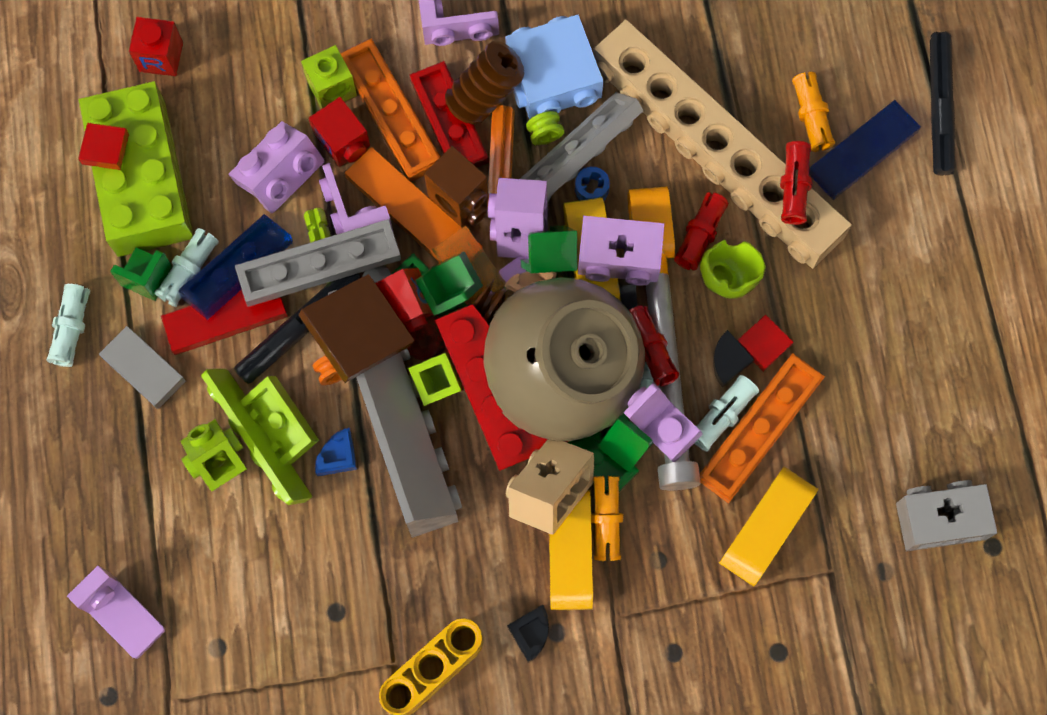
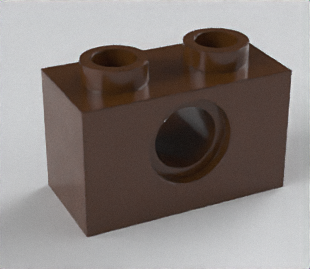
M452 146L424 173L428 198L465 230L470 224L472 226L478 225L488 213L487 176Z

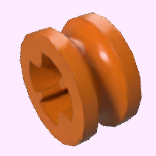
M326 355L312 365L314 371L321 374L318 379L321 385H331L342 380Z

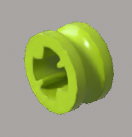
M543 112L528 120L526 128L529 132L533 133L531 141L534 145H545L562 137L564 128L561 124H557L560 121L557 112Z

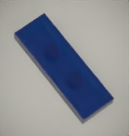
M894 100L809 168V175L834 200L917 134L921 126Z
M263 214L180 288L178 292L183 300L208 320L242 289L235 265L284 251L293 243V239L287 231Z

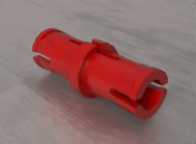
M792 141L786 144L785 174L780 178V187L784 190L781 221L786 224L799 225L807 221L808 191L812 188L813 179L809 176L811 144L804 141ZM796 170H798L797 195L794 196Z
M711 192L706 193L695 218L688 222L686 226L687 234L674 257V261L680 267L690 270V268L693 271L697 270L709 243L714 242L717 236L716 228L729 205L728 200L722 195L714 192L713 194Z
M641 305L630 309L629 311L641 332L645 349V362L654 383L657 386L660 385V387L673 383L680 374L666 349L668 343L664 335L656 329L647 306L643 307Z

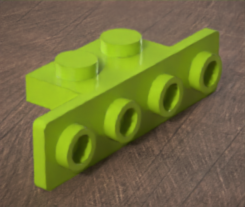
M227 369L205 370L201 377L207 384L209 395L220 404L229 418L230 427L242 437L250 449L252 460L264 470L272 482V490L275 495L287 505L305 503L312 498L311 493L292 464L314 446L319 439L276 376H267L245 396Z

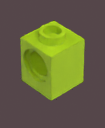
M336 45L301 61L307 83L321 109L338 97H341L346 102L357 96L353 76Z

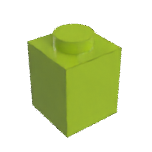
M449 352L408 368L424 406L464 389Z

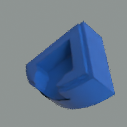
M350 428L336 432L325 443L316 458L315 473L317 477L357 470Z

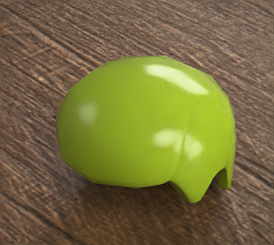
M722 240L705 251L700 263V272L706 287L710 291L729 299H737L751 292L763 279L766 269L762 254L747 241L732 246L728 245L726 240Z

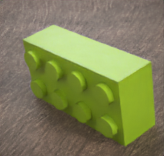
M153 81L78 99L84 131L87 123L126 128L129 132L121 170L92 166L106 242L117 257L132 254L136 247L146 251L191 240L194 235L165 100L156 82Z

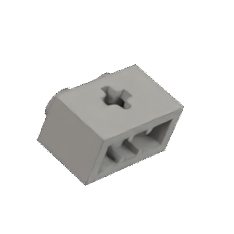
M963 480L947 484L948 490L932 492L931 486H921L907 490V495L896 503L906 552L984 541L997 534L987 484L973 486L971 480ZM942 508L946 513L951 512L952 518L948 520L946 516H939L938 510Z

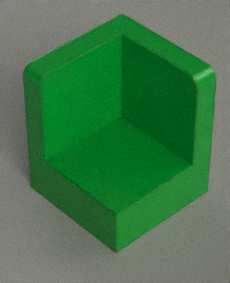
M562 225L550 226V231L530 232L528 235L529 259H521V268L529 273L577 271V231Z
M136 247L124 268L113 265L110 272L122 287L156 301L157 296L154 293L159 289L173 266L165 253L156 250L154 254H150Z
M465 251L432 266L416 279V284L434 316L467 301L483 287Z
M623 413L597 447L630 472L652 446L653 440L630 422V419Z

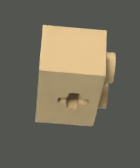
M547 440L539 450L536 449L532 452L525 468L519 475L515 474L507 485L506 497L509 498V517L554 535L594 483V453L564 441Z

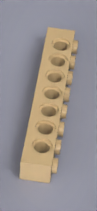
M624 20L593 48V55L603 82L612 83L620 91V94L636 98L643 108V113L647 116L650 125L661 134L665 132L675 142L677 150L687 159L693 158L703 167L702 170L705 176L716 185L721 184L729 191L733 202L744 211L749 210L759 219L760 226L767 234L781 239L788 246L787 249L795 260L802 264L807 263L814 269L846 237L852 224L812 188L808 191L806 222L809 224V228L801 229L795 225L782 222L784 190L780 187V178L785 174V163L628 20ZM635 66L641 69V72L630 73L625 68ZM655 91H663L667 93L669 97L660 99L655 97L652 93ZM682 116H691L697 122L694 124H686L683 123L679 118ZM710 141H718L725 148L721 150H714L707 145V143ZM744 166L750 169L753 174L743 176L737 173L735 168ZM795 174L794 196L797 195V174ZM773 192L780 197L781 201L770 202L763 194Z

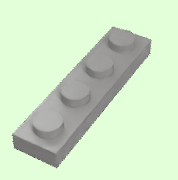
M615 92L520 179L547 181L548 202L554 192L565 182L575 178L579 170L589 160L601 154L613 138L633 124V120L644 111L636 98Z
M389 219L238 264L235 265V269L246 304L249 307L400 261L401 256Z

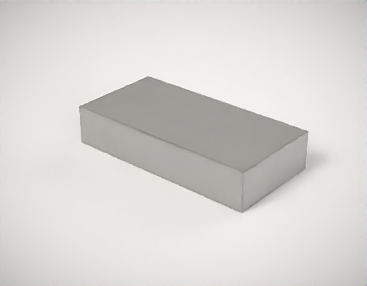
M128 326L99 353L103 360L157 410L186 382L172 366Z

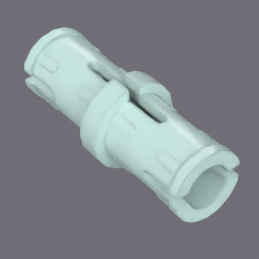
M201 228L196 229L194 236L182 254L174 257L171 262L174 266L159 289L154 293L164 302L168 300V304L177 307L179 300L192 280L199 279L202 274L200 268L214 247L219 243L218 239L210 233L204 235L205 230Z
M65 284L58 317H54L52 327L55 329L47 362L63 367L73 366L79 335L83 334L85 329L83 318L90 289L77 284Z
M739 375L734 384L719 400L714 399L710 403V411L696 426L703 433L694 443L696 446L707 452L728 426L733 427L739 421L737 417L739 413L759 393L758 387L750 379ZM734 402V404L724 413L721 419L715 425H713L716 419L719 418V416L730 405V403Z

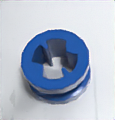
M598 167L582 169L575 180L577 199L581 201L603 198V201H605L609 194L610 186L608 174ZM591 179L598 181V187H603L602 189L596 188L594 193L586 192V184H589Z

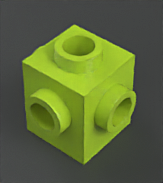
M216 419L208 424L196 426L189 432L186 438L180 441L187 454L181 458L183 464L194 479L201 476L211 492L247 470L237 453L243 449L239 439L231 428L223 431Z

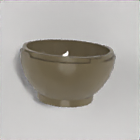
M553 278L534 282L517 290L506 299L494 314L485 340L484 368L488 386L497 405L502 409V413L519 429H524L529 434L548 440L570 442L590 437L613 425L629 407V399L640 389L644 374L645 349L641 332L633 315L610 292L601 286L581 279ZM581 345L589 349L590 356L587 361L583 360L579 355ZM530 348H536V363L534 364L528 362L527 351Z

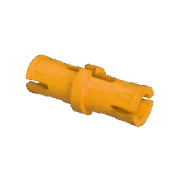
M804 72L792 79L800 105L798 111L799 120L805 123L811 151L818 152V145H821V149L824 151L835 145L827 118L829 107L822 100L816 73L808 72L809 79H806Z
M594 476L595 513L591 514V523H595L594 560L606 561L607 543H609L610 561L621 560L619 523L623 522V513H619L620 476H608V493H605V477Z

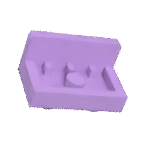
M281 121L266 134L265 138L249 154L240 159L238 165L228 175L236 185L255 196L267 211L274 213L324 163V158L307 135Z

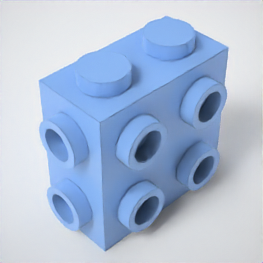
M579 14L571 17L559 16L553 18L547 24L534 28L522 27L515 30L511 35L505 36L506 44L516 52L524 66L523 80L514 88L513 93L518 107L526 108L529 119L543 112L555 111L560 113L561 110L573 106L579 108L587 107L595 103L597 99L602 98L603 79Z

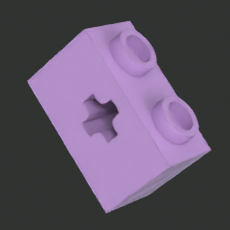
M499 178L497 194L490 193L488 201V217L491 218L490 241L497 242L498 257L517 258L522 256L529 258V233L548 231L547 181Z
M583 216L578 275H586L587 279L597 282L608 281L610 278L626 279L627 283L637 286L657 282L661 268L664 223ZM616 249H624V257H616Z

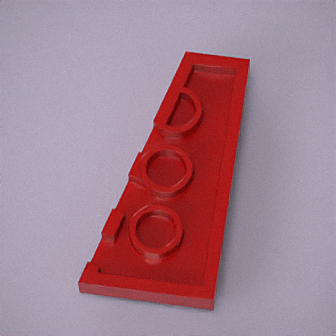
M474 304L435 319L499 471L529 459L532 452L536 449L539 450L548 439L529 434L524 429H519L502 413V409L497 405L488 386L484 368L485 340L490 327L488 322Z

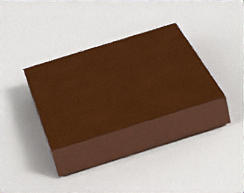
M369 274L306 306L299 313V317L344 383L407 349L415 341Z

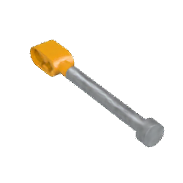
M667 186L628 189L629 220L664 223L661 268L658 281L650 282V284L646 285L649 314L658 332L664 335L668 343L666 347L668 354L680 374L667 259L675 257V240L669 190ZM679 375L673 383L663 387L659 385L658 387L670 402L684 414ZM689 450L676 462H672L664 454L665 464L658 467L659 487L661 490H685L701 484L699 465L697 462L690 461Z

